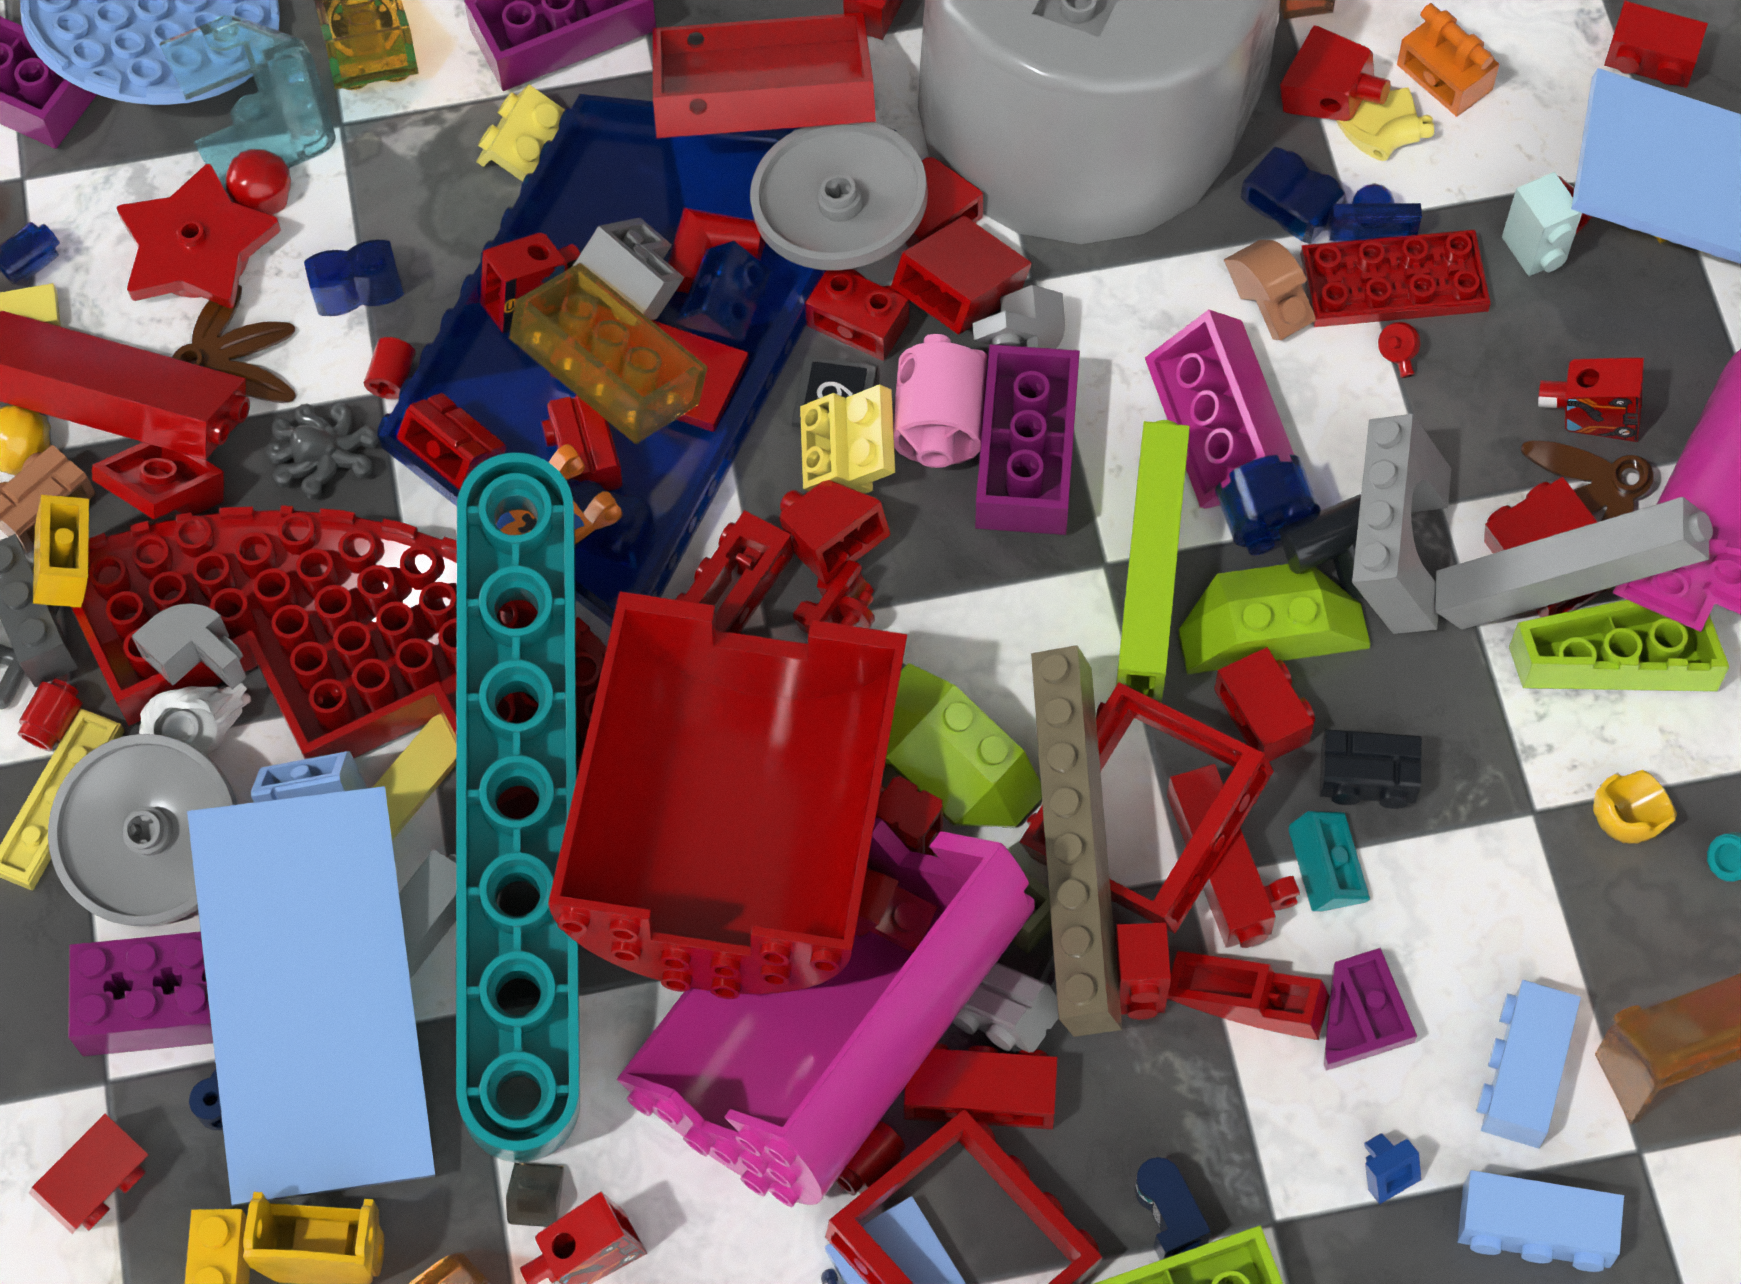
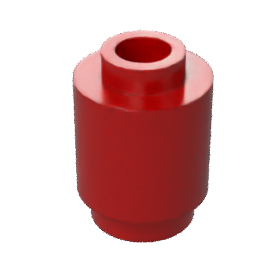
M53 679L51 684L41 682L19 719L21 727L17 732L18 736L35 747L51 751L55 743H60L83 705L76 698L79 691L72 685L59 679Z
M879 1121L836 1182L851 1195H856L857 1192L861 1194L901 1161L900 1154L906 1149L905 1143L890 1126Z

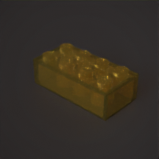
M578 263L515 300L509 339L633 443L641 442L699 405L708 367L582 263Z

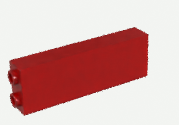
M6 311L0 312V402L204 460L219 445H223L230 432L247 418L250 400L246 397V378Z

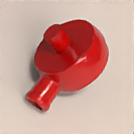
M1394 322L1386 326L1380 333L1378 339L1379 351L1385 359L1391 363L1398 364L1401 378L1415 374L1411 360L1420 350V335L1410 324Z

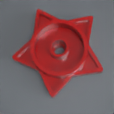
M211 164L204 165L170 197L122 204L116 208L122 223L138 247L127 286V291L133 301L173 293L188 298L203 297L231 309L235 305L239 278L248 264L249 257L281 231L278 219L275 216L231 202Z

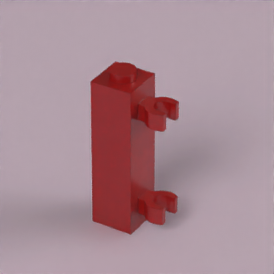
M1215 764L1171 776L1169 779L1167 798L1186 846L1223 787V782ZM1239 828L1203 888L1226 948L1238 944L1242 948H1249L1264 942L1268 935L1272 934L1276 918L1273 910H1282L1297 905L1298 902L1295 896L1300 895L1294 876L1284 877L1267 886H1263L1241 828Z

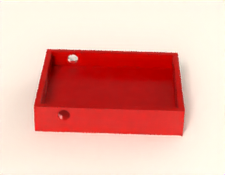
M864 12L653 28V105L657 138L876 122L874 83ZM698 32L703 35L704 40L702 43L694 45L688 41V36L691 33Z

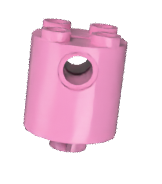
M930 334L924 338V343L908 348L900 355L893 416L894 448L899 454L927 467L942 468L973 459L980 452L988 357L985 352L951 343L950 338L942 334Z

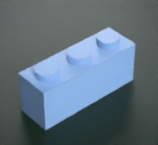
M1522 980L1516 995L1507 993L1499 1022L1508 1024L1504 1040L1495 1038L1488 1061V1067L1496 1069L1493 1084H1483L1476 1112L1485 1114L1481 1127L1482 1132L1540 1148L1548 1133L1581 999L1580 996L1526 980Z
M1470 1170L1463 1184L1457 1243L1470 1245L1472 1251L1480 1254L1496 1255L1500 1254L1501 1250L1521 1253L1522 1259L1529 1262L1550 1263L1552 1259L1573 1262V1267L1582 1271H1603L1604 1267L1610 1268L1620 1255L1624 1195Z

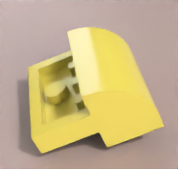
M879 384L847 398L832 393L800 406L804 490L810 491L822 481L830 480L858 492L868 493L873 491V481L895 473L892 389Z

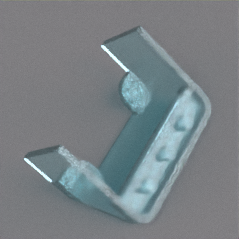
M221 16L212 22L159 43L160 49L186 100L253 74L258 92L245 95L236 102L230 113L233 125L194 141L204 164L212 165L225 191V176L229 164L234 157H237L243 151L248 149H266L281 156L288 168H291L324 154L335 143L336 135L314 59L302 39L238 16Z

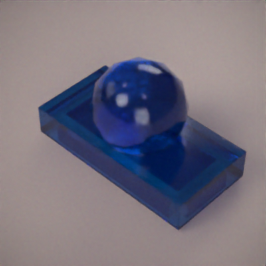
M1376 183L1364 185L1354 195L1352 204H1333L1328 227L1329 241H1353L1418 235L1422 219L1421 203H1395L1392 192L1384 185Z

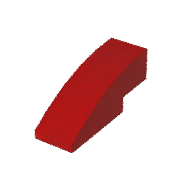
M1177 951L1171 972L1167 999L1248 1026L1319 1040L1330 995L1321 979L1275 973L1270 964Z

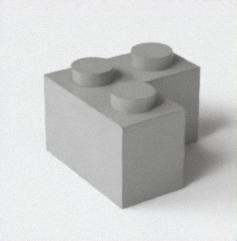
M641 218L598 226L572 266V269L583 278L582 282L589 290L603 295L615 305L614 309L620 317L635 324L657 319L685 278L663 259L672 244Z

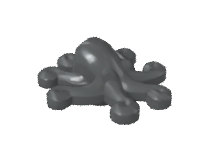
M308 403L301 404L295 411V419L299 426H291L289 420L284 417L277 418L272 423L273 436L277 440L290 441V443L285 445L278 441L269 443L266 447L268 459L275 464L284 463L294 458L295 462L278 465L274 469L273 479L278 487L285 488L293 483L294 478L307 476L301 483V490L305 497L317 499L322 495V485L335 475L338 467L352 468L355 477L360 479L366 478L373 470L371 459L368 456L351 452L361 445L370 449L376 447L379 443L378 432L373 427L364 426L350 434L353 414L347 404L338 403L332 407L331 416L334 422L337 423L333 428L326 420L316 416L312 405Z

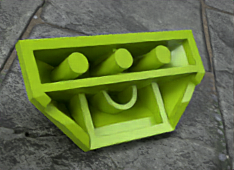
M1289 564L1216 574L1178 632L1187 674L1221 669L1268 647L1276 661L1279 659L1285 661L1370 649L1371 645L1361 603L1352 598L1316 567L1296 574L1290 570Z
M910 663L901 670L885 761L901 777L917 785L918 792L926 790L943 800V816L953 826L1015 828L1042 799L1041 782L1025 751L956 685Z

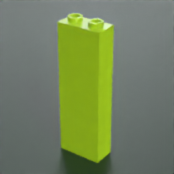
M1169 420L1144 421L1116 680V686L1120 682L1162 703L1167 668L1190 428L1188 425H1178Z

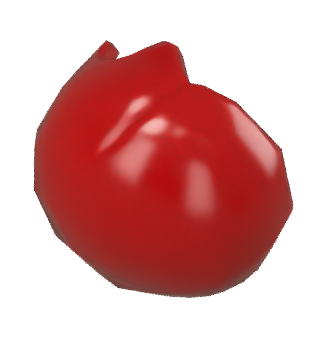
M248 149L239 153L229 164L225 176L226 193L233 203L273 215L284 209L287 205L291 188V171L281 156L266 149Z

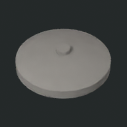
M876 122L801 127L778 141L762 158L753 175L750 189V203L755 224L764 241L785 259L804 267L820 270L857 268L876 262L902 246L917 229L925 213L928 198L924 166L915 148L902 135Z
M136 734L111 740L84 756L71 769L57 791L48 824V843L53 866L68 893L81 906L98 917L123 925L139 927L164 925L177 921L198 910L187 811L238 805L236 796L221 769L207 755L187 743L154 734Z

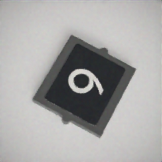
M805 356L792 418V427L801 428L800 406L832 393L847 398L874 387L877 365L845 361L844 357H838L837 360Z

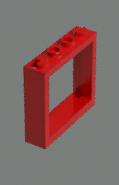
M1118 682L1107 702H1100L1096 712L1100 772L1134 718L1234 767L1153 901L1110 879L1111 901L1153 923L1166 922L1167 930L1176 934L1274 770L1265 753ZM1042 805L1037 814L1034 813L1027 819L1029 827L1019 843L1032 859L1047 866Z
M965 1109L829 1219L825 1235L829 1243L866 1284H913L859 1222L959 1141L1071 1262L1066 1269L1048 1284H1084L1095 1275L1102 1260V1256L1098 1253L1099 1247L1093 1237L1084 1229L1080 1228L1077 1230L1064 1216V1209L1060 1202L1047 1191L1042 1193L1029 1179V1171L1023 1162L1014 1155L1008 1156L996 1143L995 1135L990 1127L981 1119L977 1118L974 1120Z

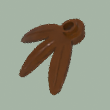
M238 285L235 305L231 309L209 300L196 321L192 334V343L180 347L173 354L172 358L185 362L197 360L196 365L246 378V396L276 403H289L293 401L295 392L278 377L257 366L233 361L232 359L259 352L288 339L295 332V326L288 322H260L245 325L221 336L238 308L242 297V286Z
M1532 440L1524 442L1521 446L1522 454L1546 471L1572 480L1591 482V484L1574 489V492L1592 515L1607 507L1601 521L1633 512L1634 500L1647 494L1653 485L1654 475L1651 465L1645 459L1636 455L1622 456L1611 464L1595 454L1561 443ZM1632 472L1639 476V480L1634 485H1626L1622 482V477L1626 473Z

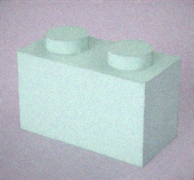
M1555 172L1516 188L1502 234L1503 240L1529 277L1543 270L1545 272L1554 271L1566 262L1582 212L1571 209L1573 197Z

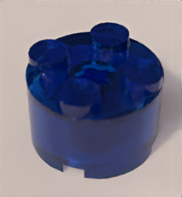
M1277 454L1245 463L1229 473L1231 482L1223 488L1219 482L1215 488L1216 497L1234 543L1240 547H1246L1250 555H1261L1273 549L1275 546L1274 542L1281 540L1279 528L1321 511L1302 460L1296 455L1289 454L1292 462H1280Z

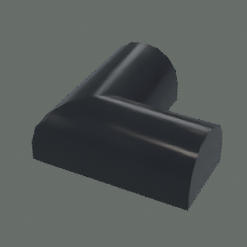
M1361 494L1278 529L1289 568L1292 572L1299 574L1333 559L1341 588L1352 598H1364L1352 583Z

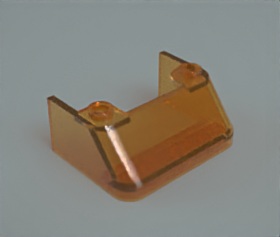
M1741 973L1642 1010L1640 1005H1634L1614 1015L1613 1020L1615 1024L1608 1029L1595 1056L1630 1125L1641 1120L1659 1090L1741 1059Z

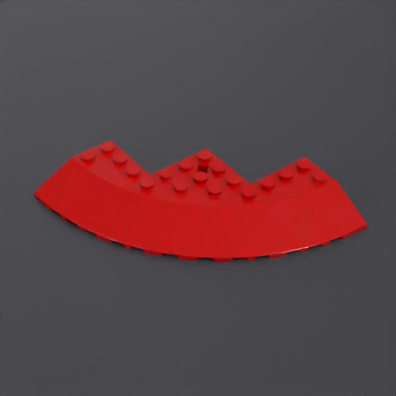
M281 505L280 510L255 511L253 506L223 507L219 508V513L193 516L192 512L175 515V520L163 521L152 525L145 521L130 525L131 530L107 537L105 533H101L88 538V579L81 607L71 608L112 695L129 726L141 721V711L149 700L159 693L190 686L213 687L224 682L208 666L200 661L177 683L172 685L141 656L132 638L136 631L159 612L175 605L198 604L211 608L220 614L229 634L228 638L243 654L239 661L244 672L256 666L259 667L304 759L350 751L353 758H356L427 724L432 717L439 714L443 717L456 743V540L445 536L442 540L418 532L417 527L399 521L383 518V521L379 522L356 517L355 512L320 508V512L295 511L293 506ZM514 600L505 603L499 609L497 619L508 628L520 629L529 626L537 617L538 611L527 601ZM579 617L576 618L577 775L607 648L590 630V626ZM514 692L506 695L499 702L497 712L508 722L523 723L535 715L539 705L529 694ZM514 786L508 788L500 795L497 808L503 815L509 818L522 819L531 815L536 810L539 798L530 788Z

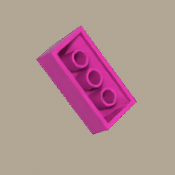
M1208 309L1145 357L1167 420L1173 421L1178 425L1190 426L1186 471L1201 508L1207 509L1268 493L1300 470L1242 320Z

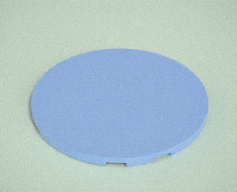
M20 0L21 23L24 34L37 56L49 68L80 88L100 96L130 103L149 105L181 104L204 100L227 92L244 83L258 72L271 56L279 34L280 10L278 0Z

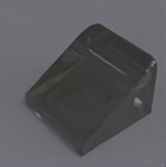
M514 1163L506 1194L508 1223L548 1227L558 1220L564 1166Z

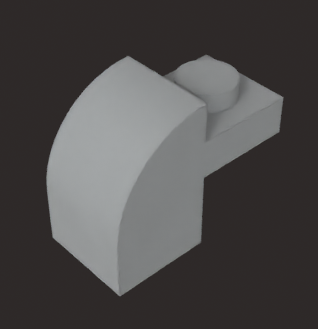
M1031 285L1000 297V313L972 323L974 341L991 345L1056 349L1060 345L1065 331L1063 293Z
M180 604L169 607L156 614L132 635L141 656L172 685L177 683L200 661L208 666L232 690L246 678V674L239 661L243 657L242 652L228 638L229 634L220 614L206 606Z

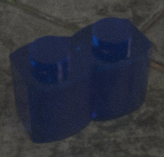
M1274 147L1244 179L1240 197L1257 213L1275 220L1285 231L1297 239L1311 244L1341 210L1345 192L1332 176L1310 170L1297 153Z
M388 240L365 241L353 246L348 251L327 250L314 254L304 261L309 287L318 315L339 316L349 313L361 305L381 306L389 304L404 295L392 246Z

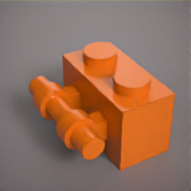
M1429 3L1420 14L1425 22L1402 39L1397 66L1452 114L1458 117L1493 90L1499 63L1495 61L1494 56L1488 50L1483 48L1484 42L1475 34L1468 35L1456 24L1457 19L1447 10L1440 11L1435 5Z

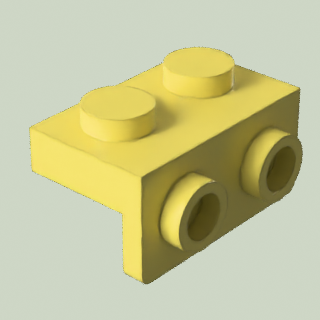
M530 84L518 95L511 92L504 100L497 112L502 116V119L497 127L492 124L482 136L478 146L483 151L476 161L484 167L492 160L526 185L534 178L571 115Z

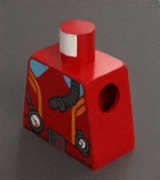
M1644 358L1573 359L1569 362L1567 382L1540 381L1538 407L1565 409V429L1569 432L1638 442L1642 411Z
M601 1191L540 1231L535 1236V1240L542 1254L521 1266L520 1271L527 1284H553L556 1281L561 1284H592L646 1255L647 1252L626 1212Z

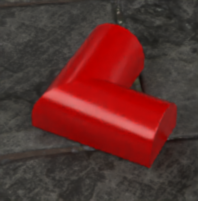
M684 208L668 260V264L685 277L676 291L705 297L716 260L758 268L765 241L757 229L755 220Z

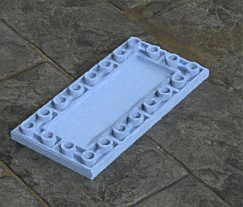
M1597 68L1591 80L1571 209L1741 264V114Z
M385 786L187 811L232 1207L249 1204L253 1198V1192H263L268 1201L435 1177Z

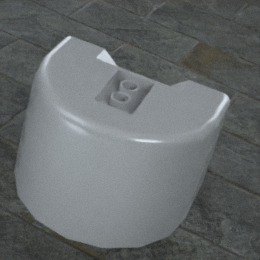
M925 0L918 110L929 157H934L977 187L983 193V214L1018 234L1076 244L1145 234L1195 206L1230 162L1268 80L1275 30L1279 21L1280 0Z

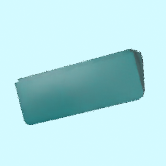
M1307 811L1289 825V834L1312 911L1323 912L1366 903L1370 900L1345 813Z

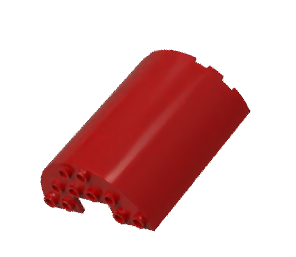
M620 591L548 901L550 912L558 927L593 954L626 970L659 980L662 986L673 991L684 992L694 988L710 991L719 998L736 999L740 994H772L806 989L828 981L839 974L851 959L908 634L811 620L808 644L716 630L715 605Z

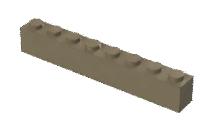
M1078 645L1031 653L1059 1020L1073 1037L1122 1030L1092 668Z

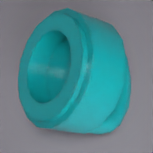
M1730 832L1716 837L1710 843L1707 851V862L1710 870L1724 881L1735 882L1741 880L1740 832Z

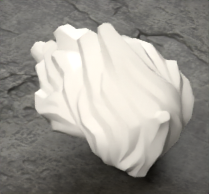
M243 683L237 685L233 690L230 687L218 689L217 687L190 686L162 692L151 698L141 711L139 734H154L174 738L195 747L207 755L220 747L225 738L224 734L240 716L242 707L251 702V697L245 692L247 688Z

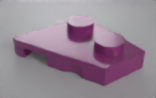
M1381 948L1336 961L1332 970L1323 1062L1325 1070L1334 1069L1415 1043L1417 1034Z

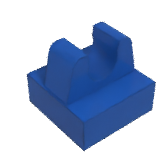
M1380 1133L1364 1143L1365 1148L1370 1153L1366 1157L1365 1163L1368 1191L1379 1204L1421 1180L1419 1152L1408 1139L1394 1146Z

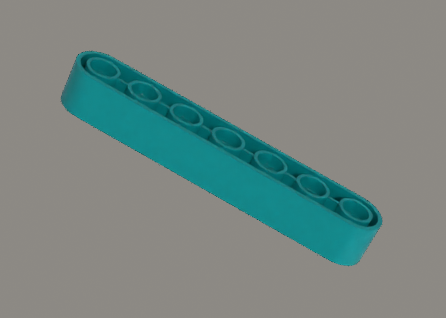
M505 453L485 460L474 468L464 480L457 499L456 1096L465 1127L474 1142L491 1156L504 1161L519 1163L544 1158L562 1146L573 1132L580 1111L579 944L558 927L548 905L577 779L574 505L570 487L557 468L540 457L526 453ZM513 510L528 511L537 520L535 527L530 532L522 535L503 533L497 527V522L501 515ZM514 600L527 601L538 611L535 620L529 626L520 629H511L501 624L497 619V613L505 603ZM523 692L532 696L539 706L535 715L528 721L511 723L504 720L498 714L497 707L499 702L510 693ZM524 786L536 793L539 798V804L531 815L522 819H512L499 811L497 808L498 799L510 787ZM512 882H527L537 889L540 899L532 912L524 916H511L499 908L497 904L498 895L506 885ZM516 978L530 980L541 992L537 1006L524 1015L509 1014L497 1003L498 993L502 986ZM515 1077L529 1078L541 1090V1099L537 1107L532 1112L523 1116H514L506 1113L497 1102L498 1093L502 1085Z

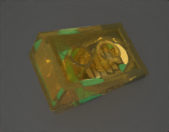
M314 0L335 90L342 88L357 90L365 87L368 83L383 80L399 82L408 78L409 75L419 74L411 30L401 0Z

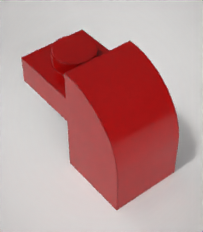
M866 869L855 935L862 937L871 931L913 953L922 942L937 906L898 887V880Z

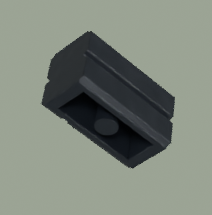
M1325 729L1321 745L1320 797H1330L1332 802L1339 805H1354L1359 803L1360 800L1379 801L1381 806L1390 809L1404 808L1408 803L1415 804L1421 787L1422 737Z

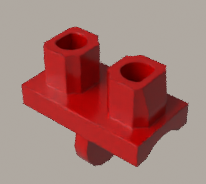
M849 560L841 572L827 584L818 578L817 588L823 596L820 602L816 604L807 600L801 601L793 613V619L800 630L809 634L811 620L863 628L871 627L875 621V616L868 607L874 600L872 596L874 590L861 574L862 567L859 563Z

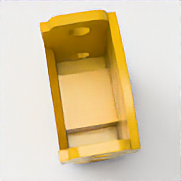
M253 1192L245 1226L243 1258L250 1268L279 1283L371 1284L373 1276L378 1277L380 1275L384 1258V1234L379 1225V1209L373 1199H364L361 1209L274 1204L268 1202L263 1192Z

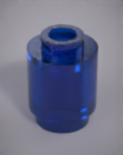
M29 222L0 245V271L14 285L21 279L24 281L29 280L59 256L56 247L60 244L59 240L44 223L38 227L33 222Z

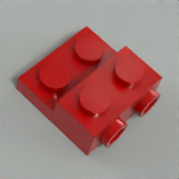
M145 442L92 465V480L153 520L173 510H177L182 514L192 512L194 516L223 502L224 471L204 459Z

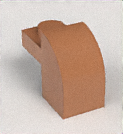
M1258 240L1223 259L1240 299L1256 300L1273 340H1282L1316 321L1314 312L1301 285L1307 281L1306 276L1298 262L1283 245L1274 240Z

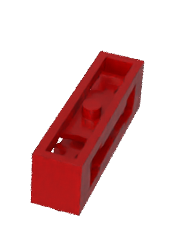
M745 510L736 523L730 522L724 528L719 538V547L711 558L705 557L701 561L694 575L695 582L686 594L680 593L675 599L716 605L732 582L731 572L738 564L737 574L741 575V577L715 613L716 630L738 634L742 632L793 557L791 534Z

